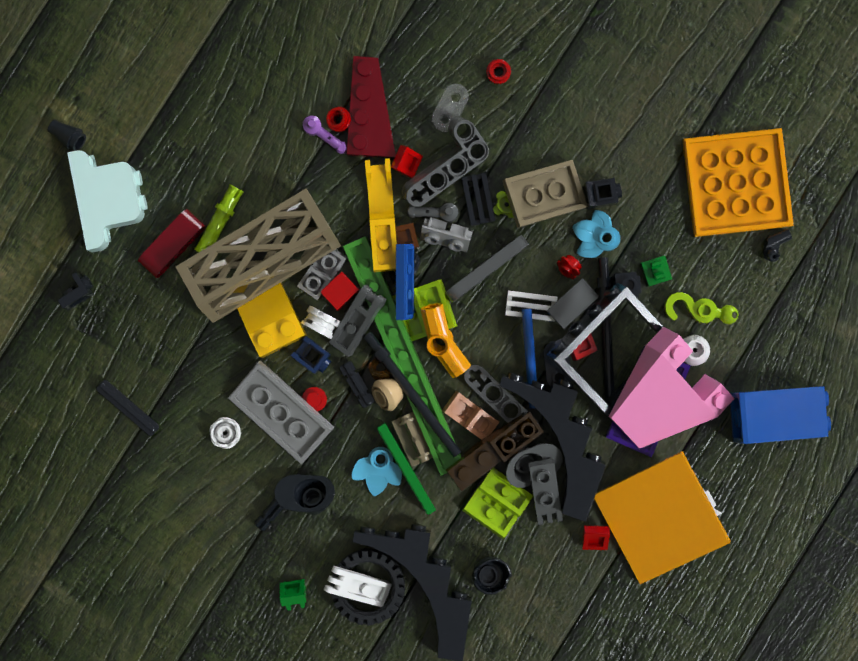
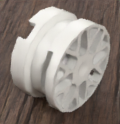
M309 306L307 309L308 315L301 321V324L332 339V331L335 327L339 326L340 321Z

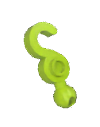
M683 292L670 295L664 304V312L672 321L678 318L673 310V304L677 300L685 303L692 318L699 323H709L714 318H720L725 324H733L739 316L738 310L732 305L717 308L716 304L707 298L697 300L694 303L692 297ZM733 312L736 313V318L732 317Z

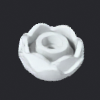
M691 335L683 339L692 350L693 348L697 349V352H692L685 362L690 366L703 364L710 355V346L707 340L699 335Z
M219 418L210 427L211 441L215 446L228 449L238 443L240 439V427L231 418ZM225 430L228 432L227 435L223 434Z

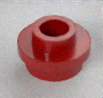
M496 59L489 63L486 74L492 83L503 84L510 78L511 68L506 61ZM497 68L502 69L503 75L496 76L494 70Z
M343 107L331 109L326 117L327 125L336 132L344 131L351 122L350 113ZM342 116V121L337 124V118Z

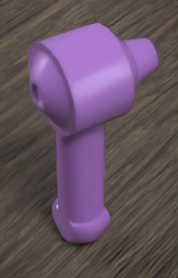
M308 116L304 119L303 128L306 134L310 136L317 135L336 149L337 153L344 154L347 152V144L341 142L325 130L318 117Z

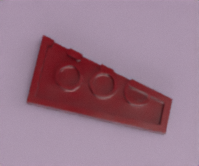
M353 56L350 99L351 122L348 129L347 156L393 159L396 156L379 60L375 57Z

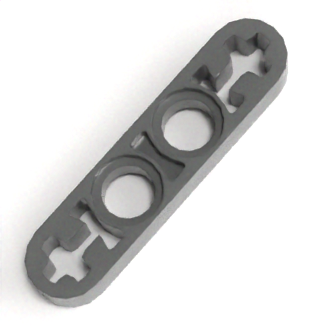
M520 235L451 287L445 294L452 303L525 249L529 243L523 235Z
M472 365L464 372L465 382L507 423L521 416L523 412H528L511 394L499 386V383L481 366ZM470 370L474 372L480 370L481 374L479 377L484 382L486 378L491 380L490 383L483 387L481 392L477 389L481 385L476 380L473 382L469 381L471 377L469 374ZM490 386H496L500 390V396L497 400L491 401L486 397V390ZM510 403L515 404L518 408V413L513 418H508L504 414V407Z

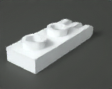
M333 566L331 571L339 576L329 575L327 581L335 584V586L325 585L324 591L378 607L384 606L392 586L390 582Z

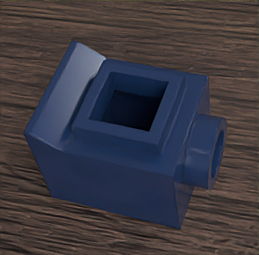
M305 336L303 343L290 356L312 373L316 374L318 371L323 373L331 363L328 359L331 354L308 336ZM312 349L322 355L315 365L306 359V356Z

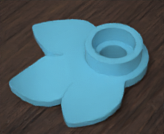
M595 210L592 215V221L581 220L573 225L575 235L583 241L577 250V254L581 257L596 258L603 251L614 250L620 243L619 232L612 227L611 218L603 211ZM606 234L612 236L610 242L603 241V237Z
M376 447L370 452L368 457L361 458L356 462L352 471V479H366L370 493L373 496H377L384 491L388 483L399 486L402 472L399 466L393 462V456L389 449ZM379 454L384 455L386 459L382 464L376 461V456Z

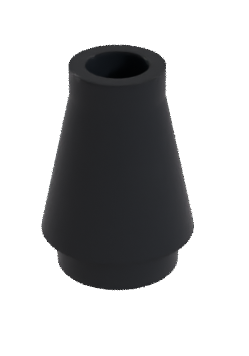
M53 120L48 126L47 131L69 151L80 150L85 144L86 135L82 129L57 120Z

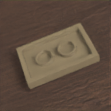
M573 160L506 178L502 181L517 228L588 207Z

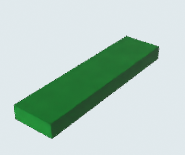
M386 423L379 426L377 429L426 514L436 511L433 502Z

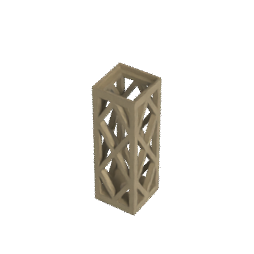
M306 188L177 265L176 269L197 307L214 323L336 250L341 245ZM313 218L318 227L307 228ZM275 219H286L281 226L269 229ZM293 235L289 243L281 244L285 236ZM305 250L300 259H290L294 253ZM255 252H267L263 260L251 261ZM218 253H230L226 259L213 263ZM237 268L232 278H226L230 269ZM249 284L244 293H233L238 287ZM204 286H212L208 293Z

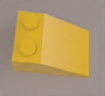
M282 283L277 284L237 308L251 341L261 358L307 336ZM249 284L238 287L233 293H244Z

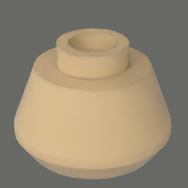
M388 378L374 382L372 395L376 403L383 410L393 411L403 399L404 391L396 380Z

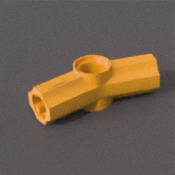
M433 303L422 307L420 310L428 338V351L432 355L437 356L452 378L460 376L470 368L471 364L453 341V334L448 328L443 304ZM435 338L442 339L445 345H439Z

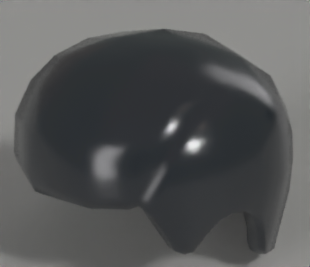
M491 556L480 559L472 572L474 586L485 595H495L506 589L509 578L512 577L508 564L498 557Z

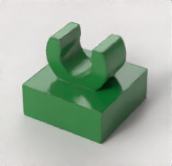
M665 256L640 263L647 287L672 280Z
M305 579L280 583L281 606H286L288 611L291 610V605L300 604L301 609L305 607Z

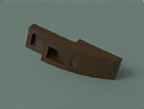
M528 411L463 453L464 456L447 468L446 472L459 490L463 491L498 463L507 461L544 431Z

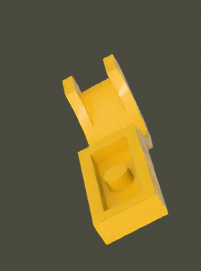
M390 158L385 159L384 165L370 166V160H365L373 271H395L397 242Z

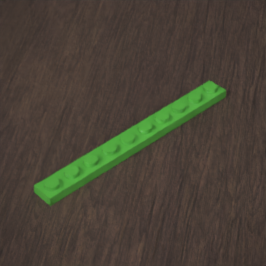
M362 237L343 246L360 287L368 285L373 289V293L382 295L387 299L374 320L386 348L391 353L390 357L454 441L404 321L396 320V303L383 272L373 271L372 246L368 237ZM367 301V304H368L369 308H370V306H371L372 303H370L369 301ZM408 398L440 475H444L447 473L446 469L462 457L458 454L453 458Z

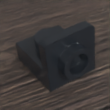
M78 272L71 274L79 287L73 286L62 293L63 297L58 302L63 309L71 310L94 295L90 289L93 287V284L86 274L83 276Z

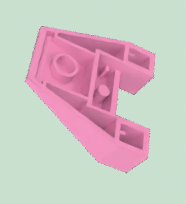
M662 327L645 346L609 415L613 422L638 448L645 447L717 418L734 400L733 396L720 382L705 374L693 387L684 380L676 369L689 357L693 350L679 334L665 327Z

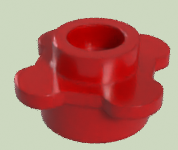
M567 255L562 257L561 261H557L559 271L565 277L575 279L576 275H580L582 266L575 257Z

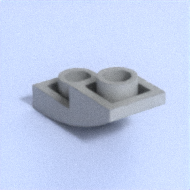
M338 250L332 251L309 267L297 287L316 300H319L322 296L321 290L335 278L348 257Z

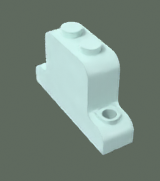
M80 150L67 152L86 250L90 252L102 251L111 242L110 229L136 224L143 220L144 210L147 209V201L145 195H141L139 186L143 185L141 173L126 162L97 167L94 155H88Z

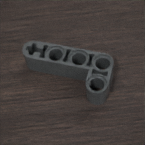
M462 117L453 118L449 122L448 132L457 146L403 185L402 196L408 203L415 207L424 205L488 157L489 148L472 122ZM465 124L466 132L458 136V126ZM479 144V152L471 156V147ZM454 159H459V167L451 170V162ZM439 173V181L431 185V176ZM421 183H423V184H424L425 186H427L429 189H428V190H425V189H424L425 187H424ZM414 189L417 190L418 196L416 198L413 197L412 193Z

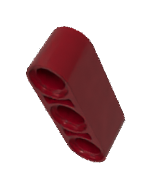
M188 209L184 210L142 253L138 262L155 278L160 277L198 238L206 226Z

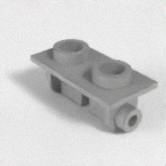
M432 217L430 219L425 218L420 234L421 240L431 245L438 244L449 247L453 251L467 252L473 231H469L468 227L452 224L450 231L445 230L447 222Z

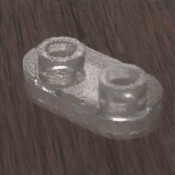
M452 84L446 88L432 116L433 125L437 130L448 132L449 122L453 118L461 116L469 97L468 91L463 85ZM458 94L461 97L460 101L454 102L451 99L452 95ZM447 116L449 122L444 124L440 121V118Z

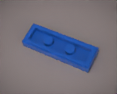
M396 244V320H408L414 318V245Z

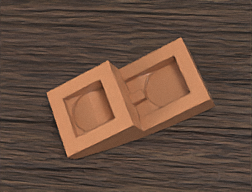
M455 391L442 409L445 414L481 440L490 435L499 423V421L458 391Z

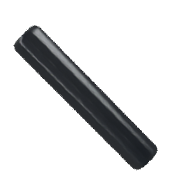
M104 380L98 385L97 392L148 436H152L157 432L160 427L159 424L109 381Z

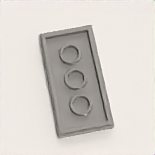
M261 360L228 397L229 400L300 464L305 462L334 429L332 424Z

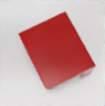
M341 272L321 290V293L337 311H340L360 290Z

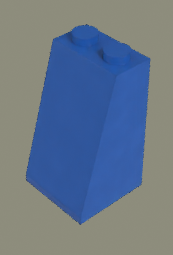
M824 386L730 393L734 398L730 403L733 443L751 444L828 437V431L831 430V420L826 413V406L829 405V395L825 391Z

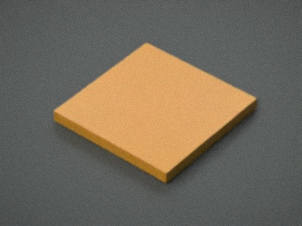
M782 128L686 138L682 140L694 237L794 226Z
M683 451L611 485L595 495L594 499L639 584L647 582L731 542Z

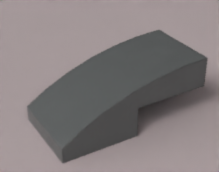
M582 278L554 303L547 312L564 329L599 296Z

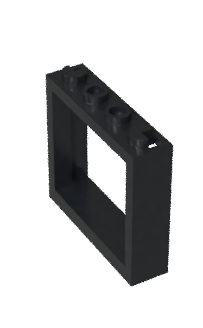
M616 283L610 290L607 289L604 292V297L598 303L592 304L587 309L586 315L580 321L574 322L569 327L568 333L562 339L555 341V346L546 354L610 420L612 419L609 415L629 377L604 401L565 359L624 299L656 334L662 329L663 326L626 286Z

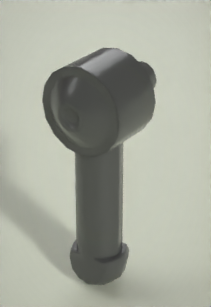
M445 203L441 208L409 206L406 210L407 215L411 218L441 217L442 220L448 223L455 221L459 214L458 208L453 203Z

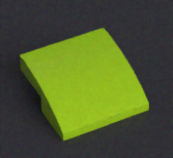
M442 279L414 288V318L403 320L412 341L427 337L420 309L429 304H443L448 328L457 327L449 299L445 294L446 290Z
M493 467L462 511L504 539L529 504L533 495L523 488L511 485L506 476Z

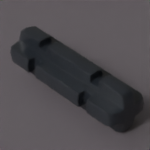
M349 361L341 365L339 370L343 377H347L346 382L355 397H359L358 402L361 407L366 408L373 404L374 398L371 393H367L368 388L359 373H355L354 370L356 368L353 363Z
M275 498L262 512L263 515H260L254 522L255 526L262 531H265L271 524L270 521H273L283 510V507L277 503Z

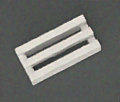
M508 291L505 316L522 318V312L511 311V306L545 311L551 307L548 305L512 301V297L550 301L551 306L557 302L558 297ZM532 314V319L555 321L548 315Z

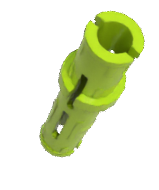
M229 184L220 204H216L215 207L217 209L194 250L201 252L216 243L229 217H233L235 213L233 210L244 193L242 190Z

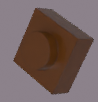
M413 223L395 227L397 244H413L414 249L419 248Z

